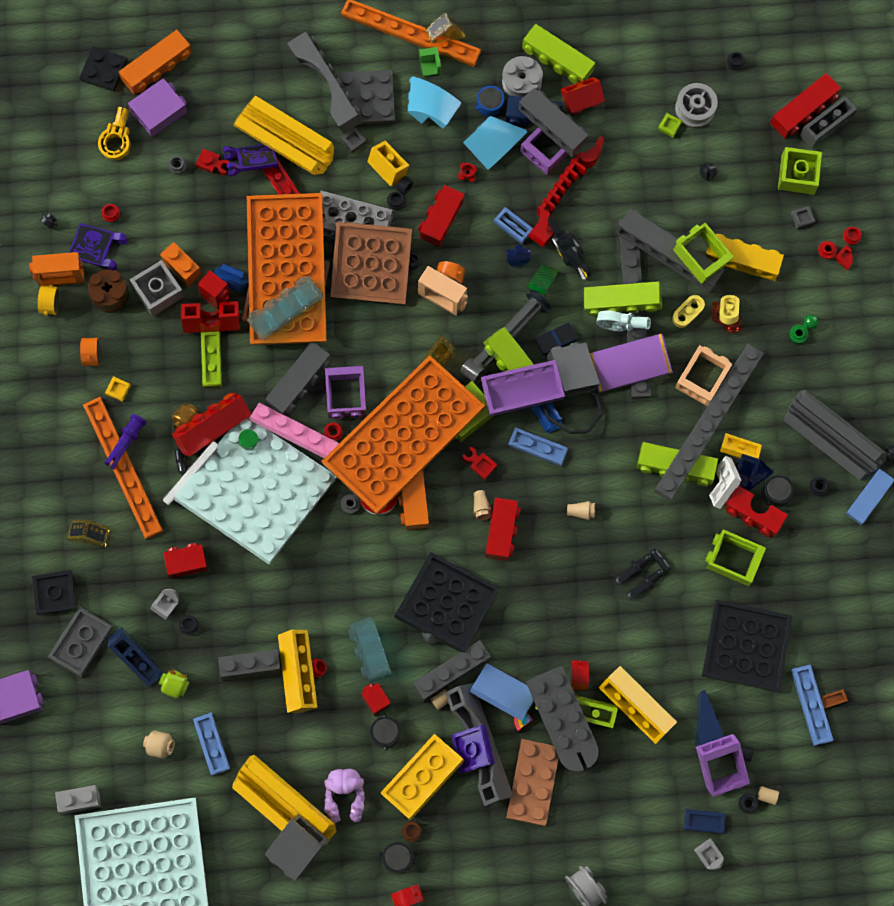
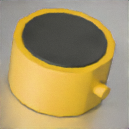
M42 285L38 294L39 314H44L45 316L57 314L60 300L59 287H53V285Z

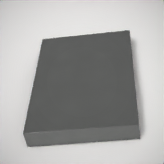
M79 607L48 655V658L82 678L114 627Z

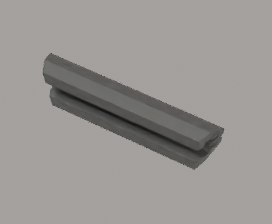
M807 390L799 391L789 404L784 421L858 480H865L877 472L880 466L887 460L885 451Z

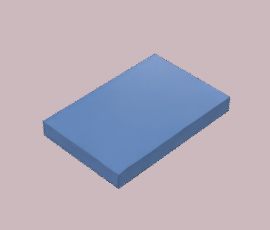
M486 663L470 690L472 694L521 721L534 701L527 685Z

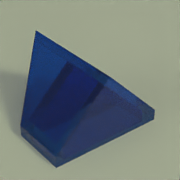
M743 453L736 465L741 478L739 486L748 491L774 473L761 459Z

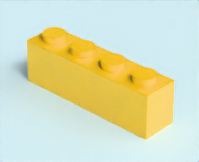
M715 234L734 256L725 267L768 280H776L783 260V254L776 250L762 249L761 246L756 244L749 245L739 239L732 240L722 234ZM707 246L705 257L711 261H717L719 258Z
M289 630L279 634L278 640L287 713H304L317 708L308 630Z
M621 666L599 687L655 744L677 723Z

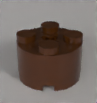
M102 270L90 277L88 292L93 304L98 309L106 313H113L123 308V305L129 298V291L124 278L118 271Z

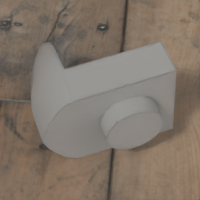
M164 589L150 607L152 611L165 620L179 602V596L175 589Z
M710 838L694 849L707 869L718 870L722 867L724 857Z

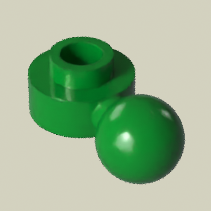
M808 315L805 317L803 325L793 326L789 333L791 342L797 345L805 343L809 334L808 330L815 329L818 326V318L815 315ZM801 331L803 335L797 336L796 332Z

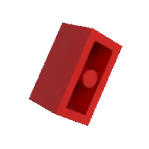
M595 77L560 89L566 110L573 114L581 113L583 109L588 107H597L601 102L605 101L600 80Z
M209 271L198 283L201 297L217 310L219 309V302L230 301L228 284L212 271Z
M191 543L186 548L172 547L167 552H163L167 574L170 579L208 571L202 544Z

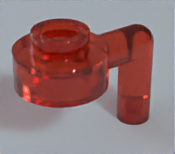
M712 303L713 322L723 324L724 329L730 333H735L742 329V318L740 316L736 323L727 325L720 321V303Z

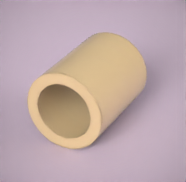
M443 689L430 699L437 710H440L449 703L445 694L447 692L446 689Z
M761 786L757 799L775 805L779 791Z

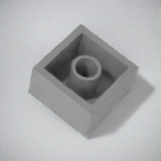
M162 260L130 279L133 289L152 317L184 298L181 287Z

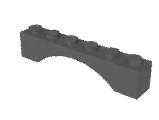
M305 31L287 44L300 65L316 70L328 81L332 100L330 113L342 133L344 134L362 123L359 118L361 112L356 105H351L352 98L348 91L343 92L341 89L344 85L339 77L334 78L333 74L335 71L330 63L326 65L324 60L327 58L323 51L316 49L318 43L313 35L309 37Z
M474 683L460 685L445 692L451 711L457 716L466 730L479 725H486L495 764L479 769L478 789L484 806L500 803L513 797L479 697L470 692Z

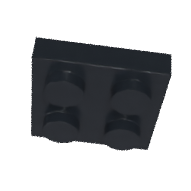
M93 46L79 77L80 81L115 92L120 80L119 71L126 66L127 57Z
M71 570L32 576L37 615L77 610Z

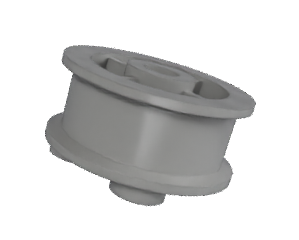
M519 56L511 59L504 66L502 85L507 95L525 97L534 87L538 91L541 89L543 73L541 66L534 59Z
M689 84L678 95L675 105L676 115L687 126H705L714 117L718 104L717 96L705 84Z
M579 866V871L571 877L565 876V880L583 906H598L602 902L606 904V891L599 882L595 883L594 875L587 866L584 868Z

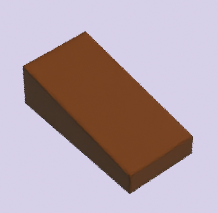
M844 689L821 696L824 709L848 701Z

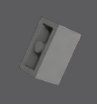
M96 785L55 792L57 810L61 815L102 808L99 787Z

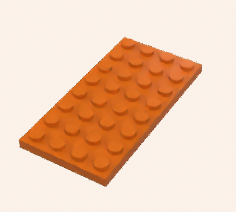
M322 193L247 196L250 344L272 345L327 342Z
M429 355L322 460V463L378 515L485 408V405Z

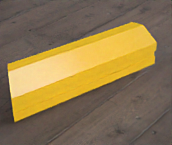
M257 96L252 98L233 124L236 128L313 175L324 174L327 167L333 161L334 145L331 141Z
M249 756L239 770L232 788L281 831L299 813L330 841L331 837L336 833L335 824L257 756Z

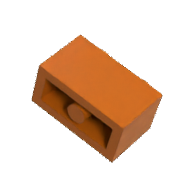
M173 242L160 254L164 264L187 287L202 275L200 267L176 243Z

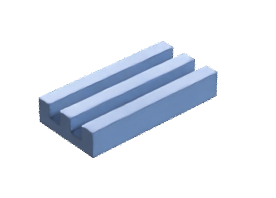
M506 207L493 221V223L520 244H523L528 239L533 229ZM504 214H506V215L509 216L511 219H513L516 223H518L520 226H522L525 230H527V232H524V231H523L522 229H520L516 224H514V223L511 222L509 219H507V218L504 216Z

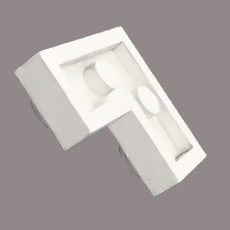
M725 456L716 468L720 481L709 495L713 506L719 509L729 500L730 495L738 488L741 482L732 458Z

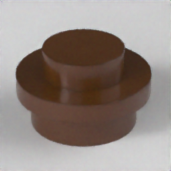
M407 822L402 828V835L405 840L415 842L421 837L422 828L417 822Z

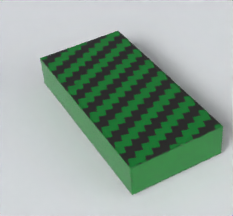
M542 264L531 279L528 288L545 296L559 271Z

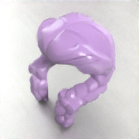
M354 769L331 771L328 779L324 782L326 787L325 813H327L329 819L334 824L340 821L338 806L332 797L335 793L349 794L354 790L357 796L351 805L350 818L354 822H360L365 800V793L362 787L364 784L363 778H360V775Z

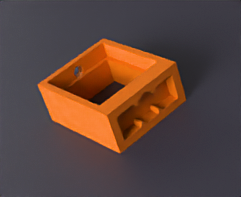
M78 252L32 256V263H29L30 273L33 274V279L37 281L39 287L42 285L54 286L85 283L84 265Z

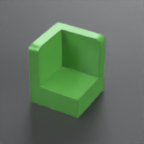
M438 48L420 49L419 60L423 77L441 75Z

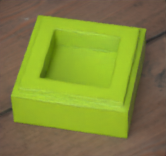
M666 113L658 130L674 138L683 121Z

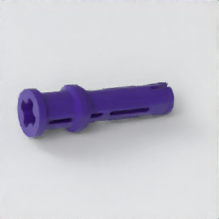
M135 414L130 416L131 420L127 427L122 429L121 438L104 462L107 467L113 460L110 468L115 469L130 443L138 438V432L146 425V421Z

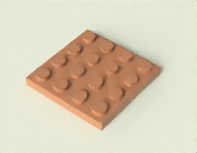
M337 221L331 297L406 304L412 228Z

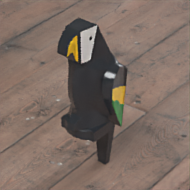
M549 217L548 222L554 234L552 239L566 266H572L582 279H587L591 276V273L585 265L582 248L573 239L575 236L573 233L561 231L553 218Z

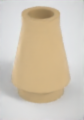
M479 490L474 492L473 515L476 516L477 520L491 518L492 509L485 491Z
M587 501L568 504L567 516L586 520L595 518V503Z

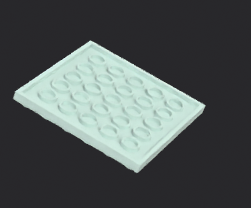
M248 417L226 433L218 443L219 447L198 472L192 474L174 496V500L264 562L270 564L337 477L271 431L250 421V417ZM244 430H253L258 435L257 446L251 450L243 449L239 445V435Z
M196 798L75 815L84 906H209Z

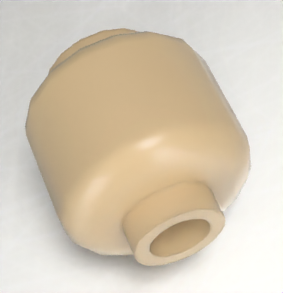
M156 730L152 731L149 736H146L143 742L147 755L160 759L171 755L175 745L170 734Z

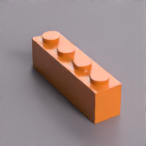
M175 30L119 71L120 78L134 95L138 92L140 93L150 83L158 81L165 72L173 70L180 61L188 59L192 53L191 46L179 31Z
M422 470L398 495L399 506H403L404 513H400L401 525H405L406 530L429 528Z

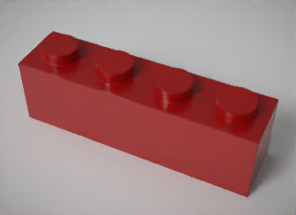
M827 73L773 115L770 124L784 139L789 135H795L801 125H807L813 119L812 116L816 113L818 115L826 109L828 103L833 104L840 97L838 94L841 87Z
M229 393L219 403L210 405L204 413L195 415L189 423L177 427L172 436L181 452L190 457L252 414L241 395Z

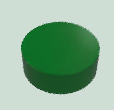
M253 430L242 431L239 435V445L246 450L255 448L258 443V435Z

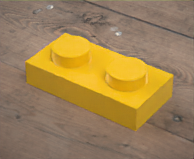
M725 433L720 452L757 463L762 445Z

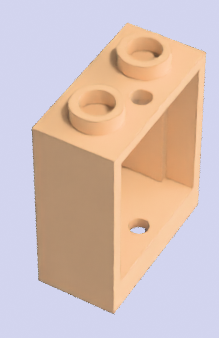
M427 266L418 280V294L456 316L459 311L463 312L468 303L466 302L468 298L467 288Z
M699 345L675 388L708 406L729 372L732 363L726 357H719L714 354L710 348ZM699 356L724 369L711 392L686 379Z

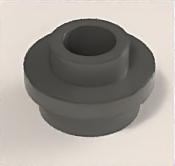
M173 156L169 160L168 168L172 173L181 174L186 170L187 164L183 157ZM175 164H180V165H181V166L178 167V168H175V167H174Z
M349 494L342 498L341 508L345 513L353 514L358 511L360 501L355 495ZM353 501L354 505L349 507L347 506V502Z

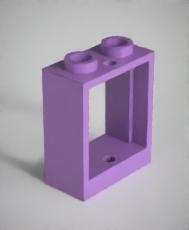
M537 128L521 144L520 152L548 175L568 154L561 149L549 160L532 145L544 133L541 129Z
M363 366L325 368L328 417L338 420L343 419L344 416L361 418L363 415H366ZM359 379L361 407L333 409L331 381Z
M734 734L696 747L705 785L712 796H720L727 791L740 789L744 785L750 784L741 745ZM733 752L737 773L712 781L707 761Z

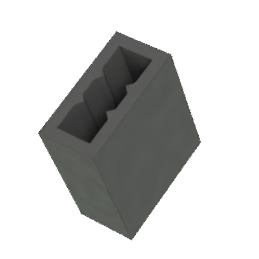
M575 342L567 347L556 346L550 350L546 358L547 361L556 360L565 397L588 393L597 389L600 383L586 343L579 344V342Z
M298 813L289 821L264 855L269 858L271 863L282 869L287 877L296 881L329 840Z

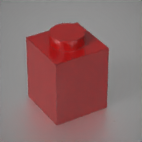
M371 683L363 688L364 692L361 693V696L374 716L391 706L379 683L375 685Z

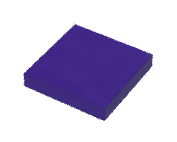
M479 725L452 735L455 752L464 759V762L459 767L460 774L495 764L486 725Z

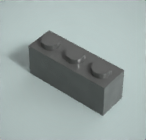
M844 96L804 126L800 137L813 149L854 117L857 108Z
M278 649L218 657L222 681L281 673Z

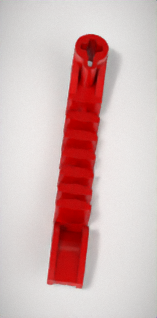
M600 136L591 150L578 153L575 159L571 160L569 167L567 166L564 174H561L559 181L549 191L547 198L543 199L542 205L538 206L539 222L532 229L528 237L541 247L545 248L554 236L551 227L548 225V218L551 217L549 211L551 213L555 211V204L558 205L562 200L561 197L567 193L565 188L569 189L573 184L572 181L577 182L579 174L584 177L588 172L587 168H592L597 163L602 152L603 137Z

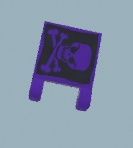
M264 144L241 148L223 147L224 153L230 152L229 154H224L225 160H231L237 156L239 164L234 162L227 164L228 169L234 168L233 170H228L229 176H235L242 171L278 167L274 150Z
M80 223L69 253L78 252L82 262L100 266L107 270H116V262L106 259L113 241L126 245L128 239L123 233H115Z

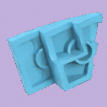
M412 76L409 80L411 86L408 93V113L421 124L429 117L443 129L461 102L442 88Z
M489 116L463 143L489 170L527 133V130Z

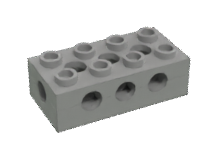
M320 191L323 195L324 236H336L337 221L381 226L391 225L393 218L391 209Z

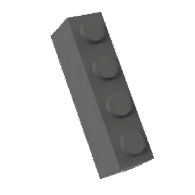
M534 87L519 101L518 110L571 157L587 143V131L582 126L579 127L575 124L570 115H565L556 103L548 100L546 94L541 90L538 91Z
M311 342L266 397V405L285 416L287 414L290 415L295 410V404L298 400H303L307 395V389L310 385L314 386L317 383L319 374L325 371V368H329L331 364L330 354L314 342Z
M479 640L468 647L465 653L460 652L414 681L413 687L422 701L425 702L490 661L491 656Z

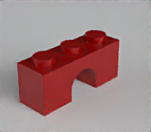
M238 301L219 302V309L215 312L202 310L200 303L181 304L183 333L240 330Z
M738 486L724 506V509L727 510L726 512L732 517L742 519L745 525L749 527L754 526L759 529L762 535L774 538L788 514L773 505L763 514L755 513L750 505L754 494Z

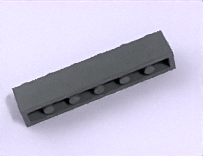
M631 208L615 231V233L708 293L724 271V268H722L701 284L673 251L677 245V238L671 232L658 227L657 223L644 218L640 212ZM689 244L685 246V249L703 270L716 262L705 257L702 252L694 250Z

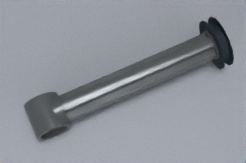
M531 289L530 293L526 294L529 301L505 326L513 338L526 327L539 311L547 313V309H551L548 301L535 290ZM484 349L475 359H468L463 364L460 373L470 381H473L474 384H478L481 382V377L486 375V369L495 358L490 356Z

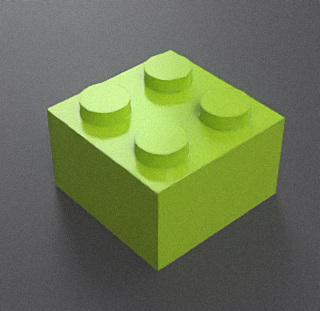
M785 147L781 156L778 190L814 195L819 186L822 152Z

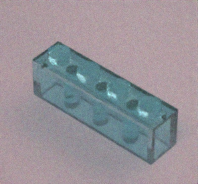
M309 275L306 278L304 276L299 278L295 282L296 285L289 289L287 287L282 290L280 296L275 300L273 298L268 300L264 304L265 307L261 310H255L249 314L247 321L261 341L268 338L323 298L322 292Z

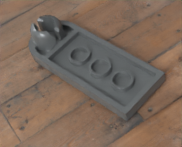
M558 666L526 680V684L561 763L572 771L584 770L577 753L581 752L587 768L591 767L598 758V746L563 666Z

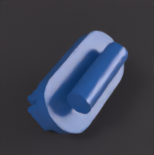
M225 264L214 270V274L228 284V288L236 292L243 293L249 284V278L241 270Z
M552 402L546 403L549 416L562 424L560 421L562 417ZM543 405L532 407L545 432L549 434L560 429L545 417Z

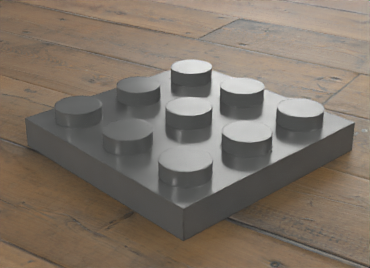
M392 70L338 72V77L344 85L341 89L343 92L348 91L352 98L351 105H356L361 112L359 118L362 123L358 125L395 123Z

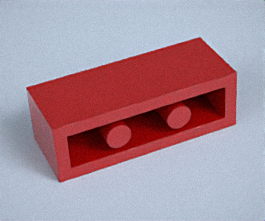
M444 185L442 190H438L434 206L430 205L426 214L428 215L426 221H422L419 226L420 239L435 246H441L464 202V193Z
M495 497L485 558L508 561L509 556H513L515 545L511 544L512 537L516 538L518 526H514L515 519H519L521 509L517 507L518 501Z

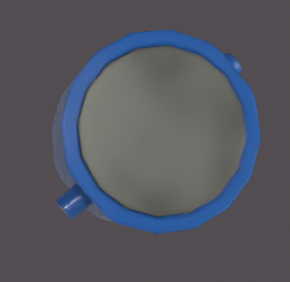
M495 86L483 87L477 94L475 109L486 117L497 116L503 109L505 93H502Z

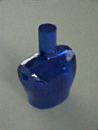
M519 244L514 249L506 250L508 264L514 268L525 266L531 259L530 248H523Z

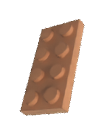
M521 739L511 790L513 797L509 801L507 819L546 826L559 759L554 745Z

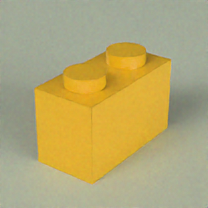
M386 141L372 147L367 161L391 187L399 183L406 176L409 164Z

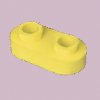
M698 295L690 296L674 312L672 317L673 323L679 328L687 327L703 311L705 306L703 298ZM695 304L698 308L694 309L691 305ZM679 317H683L685 321H680Z
M726 295L721 298L720 321L731 325L739 319V298L734 295Z

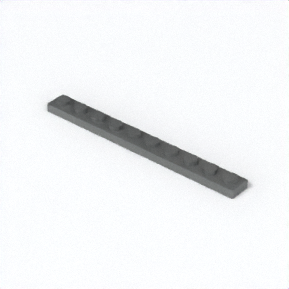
M623 219L618 220V226L620 225ZM619 235L622 284L642 283L639 248ZM638 311V313L633 314L634 317H645L644 311ZM634 328L630 332L626 330L627 343L646 338V329ZM650 379L630 385L631 399L651 397Z
M749 344L746 345L654 490L655 493L671 502L764 354L763 352Z

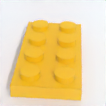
M434 734L383 789L381 795L411 821L460 767L464 759Z

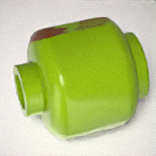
M173 669L169 670L167 674L163 673L159 684L162 685L161 692L175 699L179 698L180 695L184 696L190 683L187 681L185 674Z

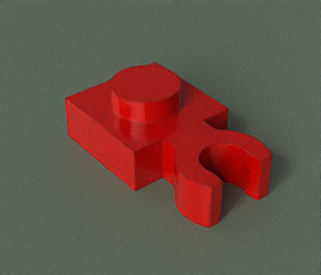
M203 149L196 162V167L212 174L216 169L221 175L226 176L227 171L223 170L222 167L227 166L229 161H220V155Z
M469 447V451L473 455L467 457L463 454V460L467 463H473L470 469L486 480L495 470L497 464L484 453L478 456L476 450L473 447Z

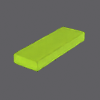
M220 331L201 332L203 388L222 387Z

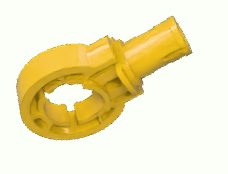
M118 107L115 122L112 124L108 123L107 129L101 133L98 139L99 150L109 160L123 159L131 148V142L128 137L130 129L125 127L130 110L126 108L122 110V107ZM114 137L122 139L121 149L123 151L108 150L106 147L107 141Z

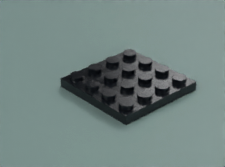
M430 552L395 613L394 618L425 634L430 633L436 640L459 652L465 653L500 588Z
M715 600L701 677L779 693L793 616Z

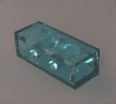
M373 616L351 623V630H348L351 642L355 641L357 646L354 649L357 660L361 659L363 667H360L363 679L367 678L368 682L391 676V670Z

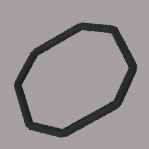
M588 392V394L596 398L599 415L588 429L569 430L551 418L547 405L542 404L545 417L568 434L589 433L603 416V409L599 396L594 392Z

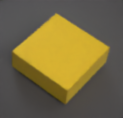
M113 376L105 394L123 402L131 384Z

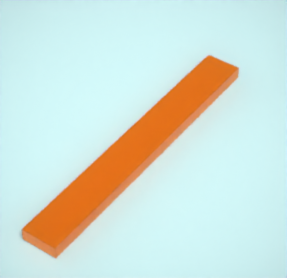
M347 0L341 12L342 17L422 48L437 47L439 54L475 67L481 54V49L440 33L433 37L431 31L427 28L354 0Z
M98 397L83 404L108 458L120 437L101 397ZM125 451L113 470L147 540L164 531Z

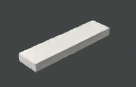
M211 442L164 497L163 501L167 505L174 500V496L192 474L198 472L219 447L216 442Z

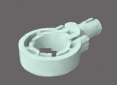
M601 311L598 313L596 324L606 330H627L630 332L634 328L649 329L651 320L649 317H634L633 313L622 314L615 311Z

